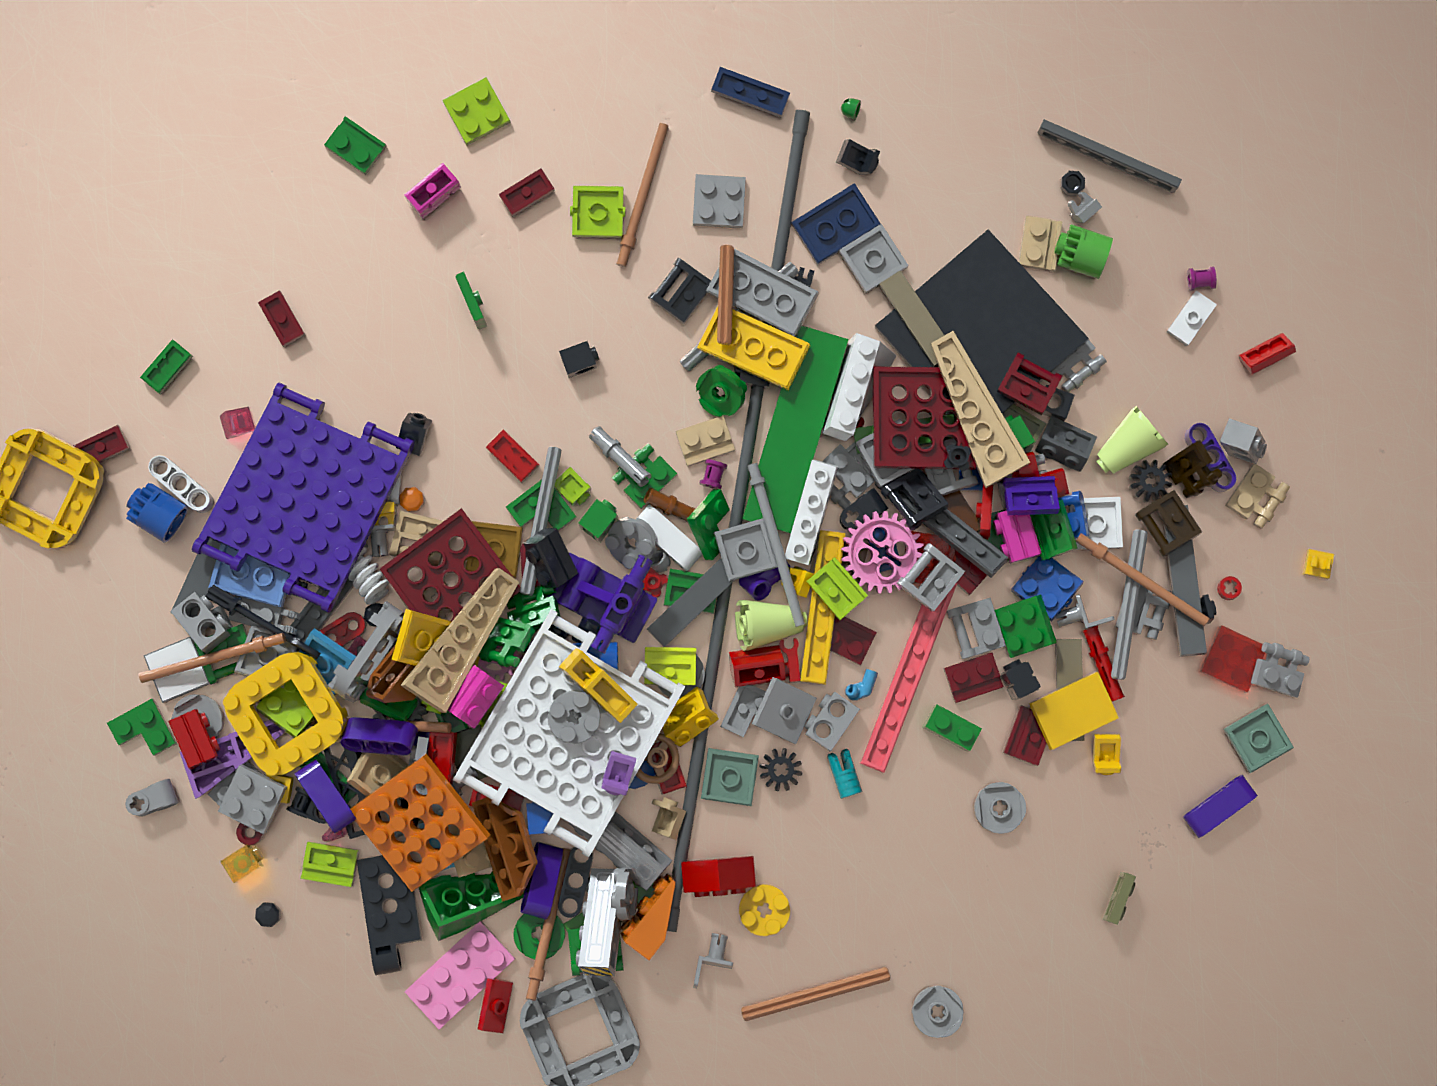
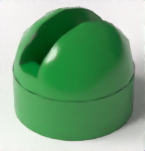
M855 98L844 100L841 106L843 115L855 120L860 111L861 100Z

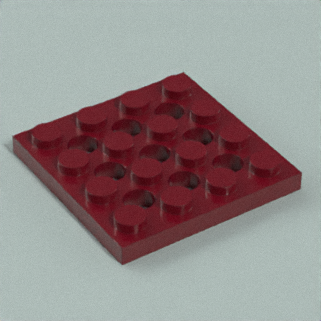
M873 367V468L948 469L944 465L948 453L943 445V439L952 437L956 440L957 446L969 447L952 400H948L943 396L942 391L946 388V384L939 367ZM894 387H902L906 392V396L902 399H897L892 395V389ZM920 387L928 388L931 392V397L921 399L917 394V389ZM900 411L905 414L906 421L902 424H897L893 421L892 414ZM946 412L953 413L956 416V423L952 425L946 424L943 420V414ZM918 413H929L931 422L928 424L920 423L917 418ZM896 436H901L905 439L906 446L898 449L894 447L892 439ZM925 436L931 440V447L929 449L919 447L918 439ZM971 453L968 459V469L975 470L976 463ZM956 455L955 458L959 460L960 456Z
M462 508L380 568V571L409 610L439 618V612L443 608H449L453 612L451 622L463 609V606L459 603L460 596L463 593L474 595L480 588L481 580L489 577L494 569L500 568L513 577ZM454 537H460L464 541V546L459 551H453L449 546L450 540ZM434 552H439L443 555V562L439 566H432L429 563V557ZM470 557H475L479 561V567L475 571L465 569V561ZM414 567L420 568L423 573L422 578L417 582L411 581L408 577L409 571ZM450 572L458 575V583L453 587L446 586L444 583L445 575ZM519 584L517 585L510 599H512L514 596L520 593L521 587ZM427 588H435L437 590L438 597L435 601L427 602L424 599L423 594Z

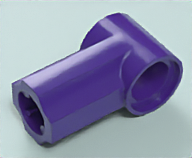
M777 567L740 578L739 585L754 600L760 601L769 595L771 586L781 580V576Z

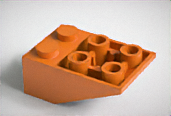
M668 872L664 877L662 875L658 877L652 886L655 889L653 891L654 894L650 899L644 896L637 905L638 911L631 920H625L621 926L623 931L620 934L624 942L647 960L652 958L666 938L676 883Z

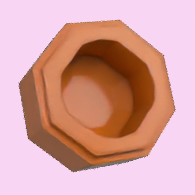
M416 487L405 488L399 495L400 506L408 512L419 511L424 505V495Z

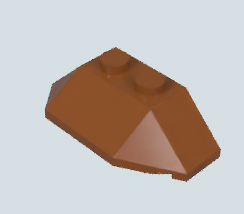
M395 646L370 675L368 690L366 691V695L369 698L383 703L414 700L416 695L401 686L416 666L392 660Z
M486 797L472 802L476 817L490 833L484 844L501 899L505 901L523 894L538 862L522 812L503 802H500L497 806L491 802L492 799Z

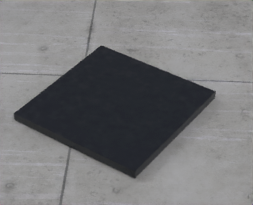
M989 229L915 291L944 336L954 331L1002 414L1016 402L998 393L997 390L1018 352L1023 354L1024 358L1052 372L1089 340L1086 334ZM895 309L875 325L877 331L910 367H933ZM1020 367L1017 369V372L1038 383L1043 380ZM946 387L942 391L943 396L946 399L951 400L949 392Z

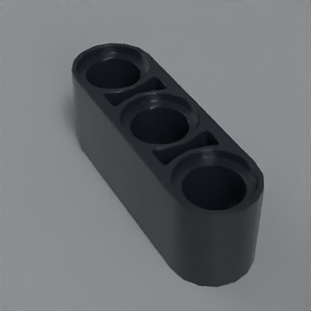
M573 847L570 852L558 903L560 913L567 918L577 916L582 909L586 885L594 858L593 851L584 863H580L575 859V852L578 848ZM573 873H578L583 877V884L579 888H574L569 883V877ZM568 898L574 899L577 902V910L573 913H568L563 908V903Z

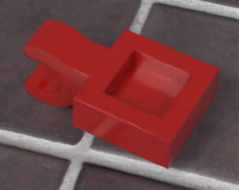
M793 638L794 646L791 649L785 648L783 639L779 642L781 651L787 655V662H784L785 678L789 677V683L800 682L797 654L799 643L797 638Z

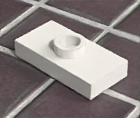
M1196 290L1167 330V333L1188 346L1217 304Z

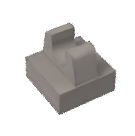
M1079 192L1078 196L1081 198V204L1077 206L1074 201L1070 200L1068 207L1071 211V218L1076 223H1084L1100 210L1102 206L1097 199H1092L1085 192Z

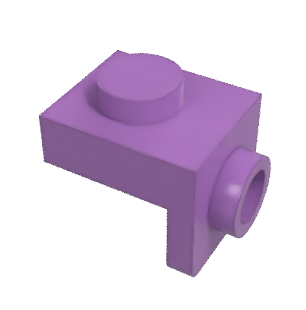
M611 751L601 788L612 795H627L636 758Z

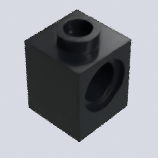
M588 341L559 351L568 378L596 369L595 361L600 360L595 346L590 347Z
M1056 388L1052 397L1058 400L1059 406L1057 408H1050L1047 405L1043 415L1048 417L1054 416L1065 421L1075 395Z

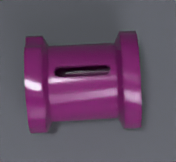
M1212 266L1206 270H1193V268H1189L1187 271L1189 290L1194 291L1195 288L1200 287L1215 289L1217 283L1215 267Z
M706 459L705 464L707 467L704 478L700 480L699 484L713 489H721L722 485L720 482L723 471L727 469L728 465Z

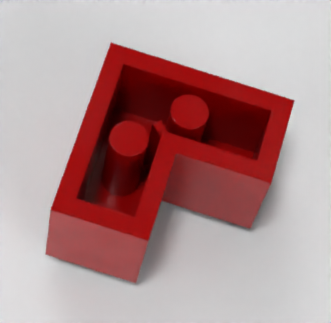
M754 856L681 862L683 892H694V897L710 896L709 891H712L713 896L728 895V890H730L731 894L746 893V888L756 887Z

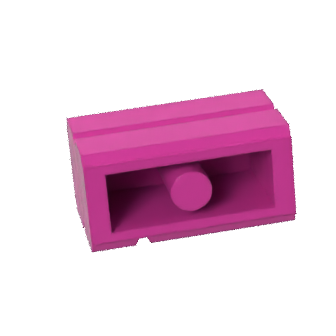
M442 163L404 194V196L418 215L424 219L446 201L450 194L458 191L461 186L457 178Z
M1007 511L995 515L996 520L993 521V526L996 534H1001L1004 543L1000 545V549L1008 557L1010 564L1041 555L1030 515L1007 516Z
M474 665L464 679L448 711L475 729L504 685Z

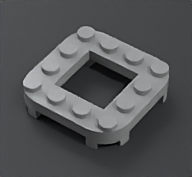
M388 601L384 602L378 614L374 613L369 619L377 627L348 669L338 664L333 672L336 675L327 687L350 702L354 703L360 700V696L368 686L370 675L396 645L404 612Z
M578 975L539 992L536 1001L527 1000L521 1010V1029H523L542 1074V1079L547 1086H588L617 1072L626 1070L634 1063L640 1049L639 1036L618 986L610 976ZM594 998L613 1045L566 1065L547 1018Z

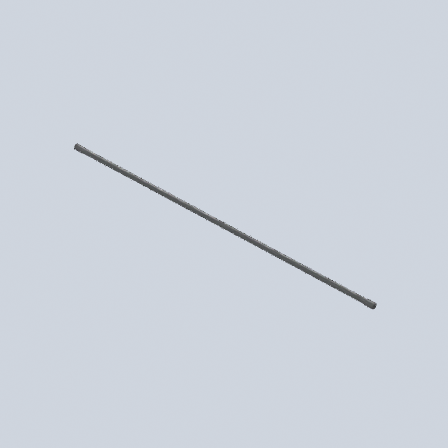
M806 110L795 111L792 129L793 137L771 268L780 271L785 263L804 141L810 118V112ZM751 387L729 528L741 525L743 521L750 478L748 465L752 464L764 392L763 387ZM732 583L717 597L705 678L702 687L710 710H712ZM709 728L695 736L683 803V810L686 813L678 833L672 878L676 883L667 931L677 932L683 888L681 862H686L688 857Z

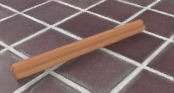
M883 967L741 1008L744 1021H749L887 982L890 980L889 970Z

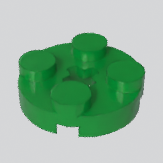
M717 365L714 368L708 369L699 377L696 383V392L699 390L700 399L698 400L708 413L718 417L722 415L730 416L743 406L747 385L732 370L725 368L723 365ZM716 387L722 388L725 395L719 396V390Z
M523 914L518 919L514 928V942L521 953L535 960L539 940L538 938H533L532 933L536 932V927L538 926L541 927V930L543 929L545 919ZM557 915L546 959L558 952L565 939V927Z

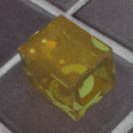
M248 844L220 861L233 883H238L264 866L261 862L264 858L260 850L256 846L252 848Z

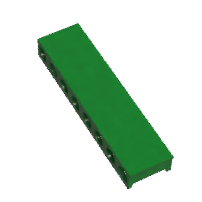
M801 326L796 338L810 343V348L789 390L781 388L758 465L761 477L765 478L763 484L777 530L790 534L849 340L805 326ZM754 486L751 488L743 515V520L750 522L763 518Z

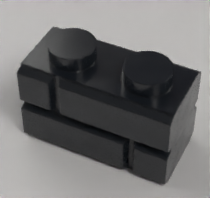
M557 528L542 529L523 543L526 549V558L534 565L537 571L536 578L545 588L560 587L567 580L578 574Z
M1020 659L1003 666L1005 672L1001 673L1000 677L1004 685L1008 686L1007 691L1012 700L1021 699L1039 690L1041 687L1036 676H1032L1034 672L1029 662L1021 663Z

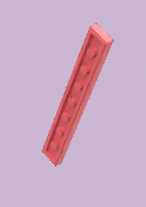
M957 583L935 611L932 612L921 604L860 764L882 773L885 772Z

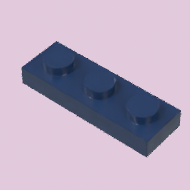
M723 67L719 68L711 92L780 118L790 96L788 91Z

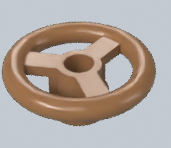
M661 733L656 738L661 743L658 747L650 749L644 759L649 766L654 768L657 776L647 775L640 768L636 773V776L646 783L658 784L667 781L674 775L679 765L677 746L670 738L665 737ZM669 748L672 762L669 769L664 772L663 766L668 761V755L665 750ZM654 753H656L659 756V760L657 763L652 761V755Z

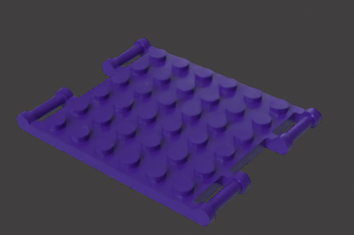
M278 382L266 409L203 530L193 543L192 552L199 555L202 553L223 562L236 572L241 570L248 556L290 574V577L284 583L283 593L301 597L321 606V610L329 613L337 601L414 448L415 441L397 437L377 428L376 424L369 421L363 429L361 438L348 434L318 420L324 409L325 402L319 399H310L287 389V385ZM283 398L311 409V412L307 416L280 404ZM372 437L400 448L399 455L371 444ZM209 539H212L238 551V553L234 557L207 545ZM301 579L328 591L329 594L324 597L297 584Z

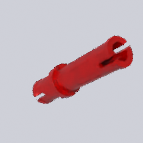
M1097 625L1082 632L1091 651L1089 656L1090 658L1093 657L1099 675L1113 702L1125 696L1118 679L1111 677L1112 663L1107 653L1109 648L1108 646L1105 647Z

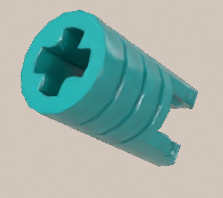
M848 749L842 750L840 755L844 771H842L836 754L830 753L827 756L841 799L862 792Z

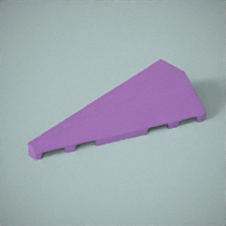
M271 720L263 722L274 740L285 733L283 729ZM237 732L216 739L221 749L216 752L218 758L189 770L182 752H179L195 799L201 797L230 775L239 765L252 758Z

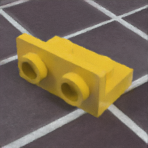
M695 687L677 701L662 729L665 737L670 738L677 746L681 747L709 728L719 718L716 713L710 710L703 690Z

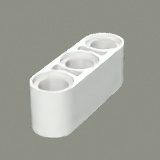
M161 455L155 456L150 460L148 469L151 475L191 509L198 513H206L212 509L214 504L212 495L174 462ZM161 462H166L168 465L167 471L164 474H158L156 471L158 464ZM181 478H185L187 486L185 489L177 491L175 487L176 482ZM204 494L206 496L205 504L201 507H196L195 498L198 495Z
M650 504L637 517L646 521L653 528L657 538L655 545L665 551L685 571H688L702 556L700 548Z

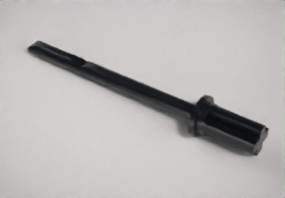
M214 584L208 589L205 597L229 611V615L232 616L235 612H238L275 635L284 633L288 643L313 658L318 659L321 653L241 606L242 598H235Z

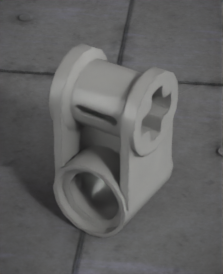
M165 779L132 793L126 799L125 805L129 813L141 817L169 808L179 802L170 779ZM136 799L145 802V804L141 805L142 810L134 808V805L137 804Z

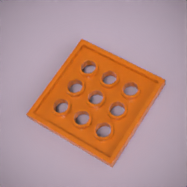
M427 754L420 757L350 808L356 817L355 822L411 892L490 836V833ZM416 784H423L427 788V794H420L416 790ZM397 798L406 799L409 805L408 808L400 807L397 803ZM432 805H440L443 808L444 814L437 815L434 813ZM378 812H386L390 817V821H382L379 818ZM413 818H420L424 822L425 827L422 829L416 827L413 823ZM448 825L457 826L460 835L451 834L448 830ZM394 832H402L406 837V841H398L395 838ZM429 839H437L441 844V848H433L429 843ZM413 851L418 852L422 857V861H414L410 853Z

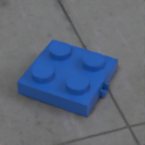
M1039 556L1022 573L1023 576L1012 587L1011 592L1022 600L1041 594L1049 620L1052 622L1064 607L1067 608L1071 604L1072 597L1083 585V580L1055 559L1042 560L1041 556Z

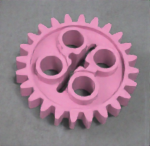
M877 511L873 512L872 520L867 515H863V524L856 520L854 523L857 529H847L852 535L851 538H843V541L848 543V547L841 548V551L847 552V556L843 557L841 561L849 562L850 565L845 569L854 572L851 575L853 579L857 577L860 579L858 582L860 587L867 583L868 592L874 586H876L877 594H881L883 587L886 588L888 593H892V585L901 590L902 588L897 585V582L901 577L904 578L917 562V558L922 556V553L917 552V549L924 545L915 541L920 534L912 535L911 530L905 526L906 520L904 518L900 522L897 521V513H894L891 519L888 518L887 511L883 512L881 518H879ZM875 528H882L884 530L885 538L882 542H878L873 538ZM864 538L868 539L878 548L885 546L887 548L886 554L900 561L901 566H897L885 556L879 558V552L863 542ZM897 542L903 543L906 547V552L903 556H898L894 552V545ZM862 548L869 550L871 553V558L867 563L859 560L858 553ZM882 563H887L891 566L892 573L889 577H883L880 574L879 568Z

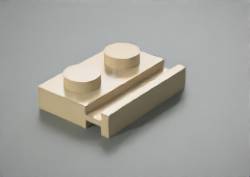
M1033 216L1025 217L1019 263L1023 267L1055 271L1057 254H1054L1061 234L1062 221H1053Z
M723 415L676 431L687 467L706 461V459H712L735 451Z

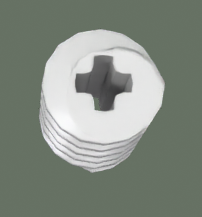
M363 547L348 579L354 581L353 586L359 589L360 596L365 597L364 601L369 605L379 601L388 593L389 590L385 587L389 582L387 579L380 581L383 573L381 571L374 572L378 568V564L369 565L373 557L372 555L363 557L367 552V548Z

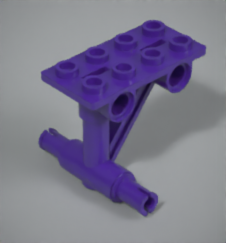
M569 553L578 574L567 580L560 587H557L556 593L550 594L548 597L554 596L558 604L582 617L593 619L601 625L597 636L590 645V647L597 650L601 641H603L599 652L606 653L615 634L635 643L657 602L656 597L643 590L645 587L643 580L654 562L647 558L644 566L641 567L645 557L639 554L630 574H626V576L620 579L604 571L594 563Z

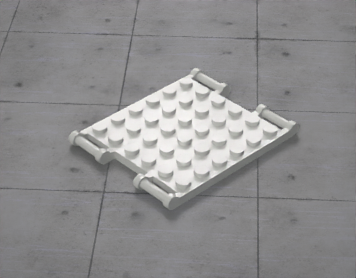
M551 609L453 781L459 784L460 782L492 799L491 802L497 806L508 788L553 813L543 831L544 833L559 837L580 849L583 855L589 857L624 796L621 794H609L601 788L611 751L636 758L628 785L629 788L685 686L679 682L676 684L646 667L647 664L643 661L639 662L633 675L629 677L587 653V650L596 634L590 631L588 633L557 616L558 613ZM551 624L582 641L583 643L580 648L549 631L548 629ZM577 648L582 650L599 668L603 669L638 705L619 723L596 703L600 712L599 727L588 740L573 744L557 738L551 732L547 718L549 708L558 696L569 691L584 692L559 668L561 663ZM643 676L671 692L670 698L667 699L639 683L640 677ZM570 710V716L567 717V721H573L575 725L579 724L578 719L581 717V714ZM471 766L501 783L498 791L466 773L468 768ZM560 818L592 835L587 842L557 825Z

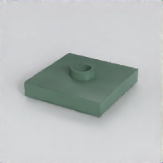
M1269 704L1263 705L1223 729L1248 773L1254 772L1294 748Z
M708 748L701 799L752 806L759 755Z

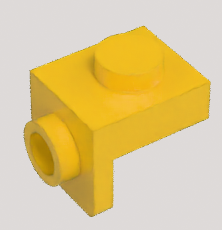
M1094 734L1092 762L1096 773L1102 775L1121 773L1120 734Z

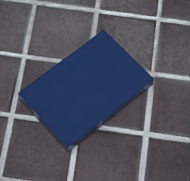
M855 183L791 222V225L817 265L836 255L840 249L881 224Z

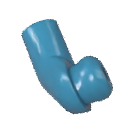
M866 669L862 682L850 684L846 687L845 693L848 698L860 700L869 696L872 693L878 673Z

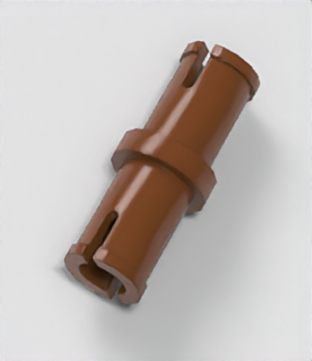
M649 488L644 497V503L663 510V513L666 515L672 514L688 522L687 518L696 509L678 501L677 497L673 495L667 496L653 488Z

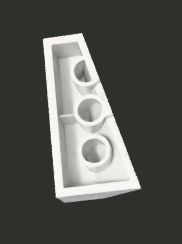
M858 333L848 341L823 428V434L843 441H847L854 435L857 422L873 397V367H890L896 358V355L881 341Z

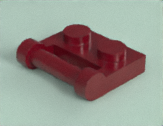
M1018 352L997 392L1042 415L1063 375L1057 372L1055 374L1025 359L1024 355ZM1018 367L1049 382V387L1047 388L1017 372Z

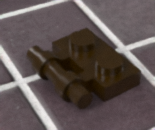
M1201 440L1192 443L1163 463L1167 466V472L1172 474L1171 479L1175 485L1183 482L1186 487L1183 490V495L1186 498L1198 496L1205 487H1212L1222 477L1220 469L1209 470L1207 465L1213 462ZM1197 473L1200 479L1196 480L1193 474Z

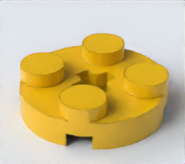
M762 884L752 887L743 895L739 904V914L742 923L751 933L759 936H769L777 934L785 927L790 916V906L787 897L780 889L772 885ZM768 903V908L772 910V913L770 915L766 914L765 918L760 917L761 912L757 911V907Z

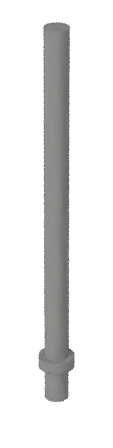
M757 463L748 465L752 479L750 480V485L754 486L795 627L805 625L763 484L765 478L761 477Z

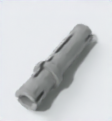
M601 426L592 430L589 438L603 450V454L607 458L610 457L640 487L649 482L648 479H651V474L621 447V443L617 439H612Z

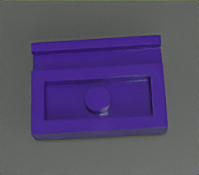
M1055 476L1004 478L1003 486L1005 489L1007 516L1058 514L1060 507L1055 486Z

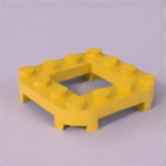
M35 428L19 430L7 438L5 441L7 444L0 458V524L40 544L39 546L44 548L67 546L78 536L101 489L104 468L92 455L43 430ZM32 456L61 469L74 478L55 520L12 499Z
M290 652L278 656L235 684L223 699L227 718L257 766L270 776L289 773L339 742L347 725V717L349 716L346 708L340 706L332 691L327 687L326 681L316 667L318 664L316 660L303 653ZM292 680L318 723L279 748L253 705Z

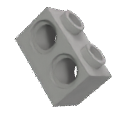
M1229 418L1220 440L1228 455L1257 464L1258 459L1263 458L1267 448L1266 441L1257 427Z
M194 592L172 609L171 613L205 654H208L230 636V633L226 630L229 624L220 614L218 616L214 615L210 610L214 606L205 595L200 597ZM195 606H200L199 615L193 618L190 617V610ZM214 625L216 627L215 634L211 637H206L205 630L209 626Z
M836 692L831 696L829 694L825 695L819 704L822 710L816 717L812 714L804 726L808 729L805 735L829 752L834 748L860 710ZM833 703L843 705L844 714L841 717H835L831 714L830 707ZM819 724H826L830 728V734L827 738H820L816 734V727Z

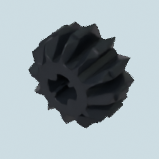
M1147 460L1142 461V468L1136 465L1133 468L1136 474L1129 475L1130 480L1136 481L1129 488H1138L1139 491L1135 494V497L1138 498L1144 494L1143 500L1146 503L1149 502L1150 497L1155 502L1160 499L1159 494L1165 496L1168 494L1165 488L1172 487L1171 482L1165 481V479L1172 477V474H1164L1162 472L1167 467L1165 464L1158 469L1157 460H1153L1151 466ZM1149 477L1150 479L1155 478L1156 483L1152 487L1151 484H1146L1145 480Z
M786 748L782 749L781 757L778 756L777 750L773 749L772 754L775 759L772 760L769 755L765 754L764 759L769 762V765H759L761 769H768V772L762 773L760 778L763 779L770 776L771 779L765 784L767 787L771 786L773 781H775V791L780 790V783H783L785 790L788 791L790 790L788 780L794 785L798 784V781L792 776L793 774L802 776V771L794 770V767H798L802 763L801 761L791 762L796 756L794 752L789 758H786ZM775 764H786L788 767L785 769L788 770L786 776L783 774L776 776L774 773L776 771L774 769Z

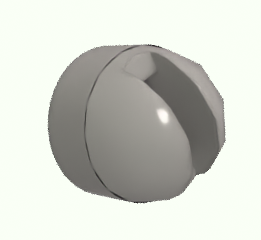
M657 550L651 559L654 562L651 567L657 572H665L671 564L669 556L663 550Z

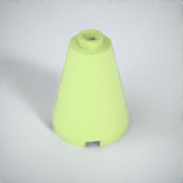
M1135 406L1097 455L1100 459L1096 462L1106 473L1110 470L1114 474L1165 448L1168 443L1138 407Z
M739 600L736 606L741 605L740 611L735 612V627L738 641L743 640L745 646H740L743 651H750L801 633L804 627L807 626L806 612H802L805 625L795 627L790 607L787 605Z

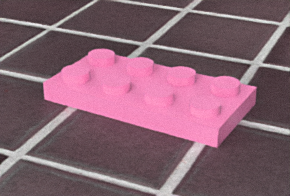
M480 921L416 980L405 993L440 1030L486 987L487 978L494 979L516 958Z

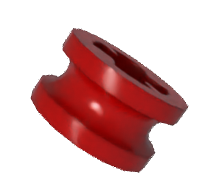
M1232 576L1225 577L1218 584V594L1224 600L1235 599L1242 591L1241 582ZM1225 582L1228 585L1231 582L1235 585L1233 588L1235 594L1232 595V592L1229 594L1225 593Z

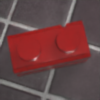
M779 645L755 648L750 651L729 652L730 671L735 687L769 683L772 677L781 681L786 679L784 658Z
M194 709L168 721L189 770L218 758L216 752L221 749L215 736L209 737L206 728L210 727V724L204 712L199 714L198 710Z

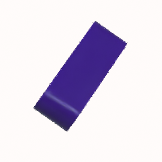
M1204 423L1194 424L1185 433L1186 444L1189 446L1196 442L1192 436L1193 430H1200L1203 433L1204 439L1202 443L1207 452H1212L1216 457L1214 464L1207 465L1209 470L1213 471L1218 468L1228 478L1227 486H1222L1217 482L1211 488L1216 492H1225L1235 485L1236 474L1208 425Z
M352 717L347 721L340 743L345 749L354 752L406 756L411 753L418 729L415 725L406 721Z
M316 759L294 773L334 834L356 820V817Z
M1242 774L1185 814L1183 818L1195 835L1200 838L1250 803L1258 795Z
M537 842L534 852L538 863L524 890L521 913L547 919L552 908L563 848Z

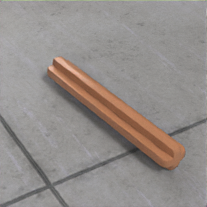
M732 245L720 246L717 342L721 345H728L732 342L734 247Z

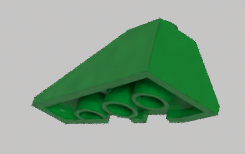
M493 871L491 874L475 875V873L459 878L451 877V875H442L418 887L428 921L438 941L470 928L523 898L522 894L521 896L502 901Z

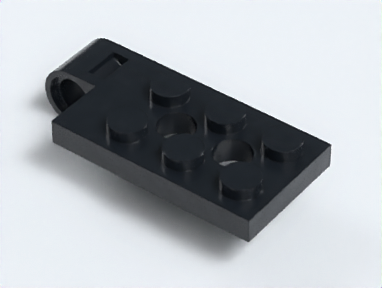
M383 855L357 860L375 975H382L401 971V958L397 945L422 941L415 891H410ZM385 874L392 875L393 884L389 888H382L379 883L380 878ZM393 899L397 902L396 911L391 914L385 913L383 909L384 903L387 900Z

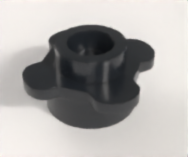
M949 444L946 448L948 454L947 459L944 461L945 467L948 469L954 467L959 468L961 471H966L969 468L968 459L971 455V449L968 446L963 447ZM956 455L960 456L959 460L955 458Z

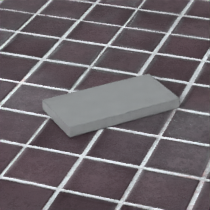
M734 249L733 306L796 337L819 292ZM719 268L706 290L707 293L717 298L719 295Z

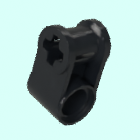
M872 488L842 511L840 524L845 530L848 528L856 530L855 524L845 521L848 517L847 513L851 516L856 514V520L863 524V515H867L872 520L873 512L877 511L878 515H881L889 508L876 489Z
M296 786L295 790L297 792L291 806H287L286 810L315 822L327 824L320 817L319 810L304 788Z

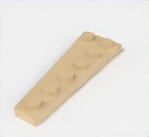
M954 331L932 342L931 348L985 488L1030 464L1027 455Z
M500 568L494 569L403 681L401 686L441 713H446L519 581Z

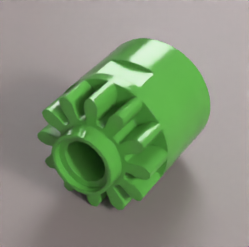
M1071 224L1067 234L1061 232L1054 251V254L1060 255L1057 265L1099 279L1106 264L1113 238Z

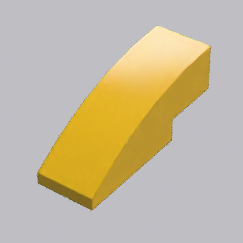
M575 648L559 666L570 679L619 723L638 705L582 650Z

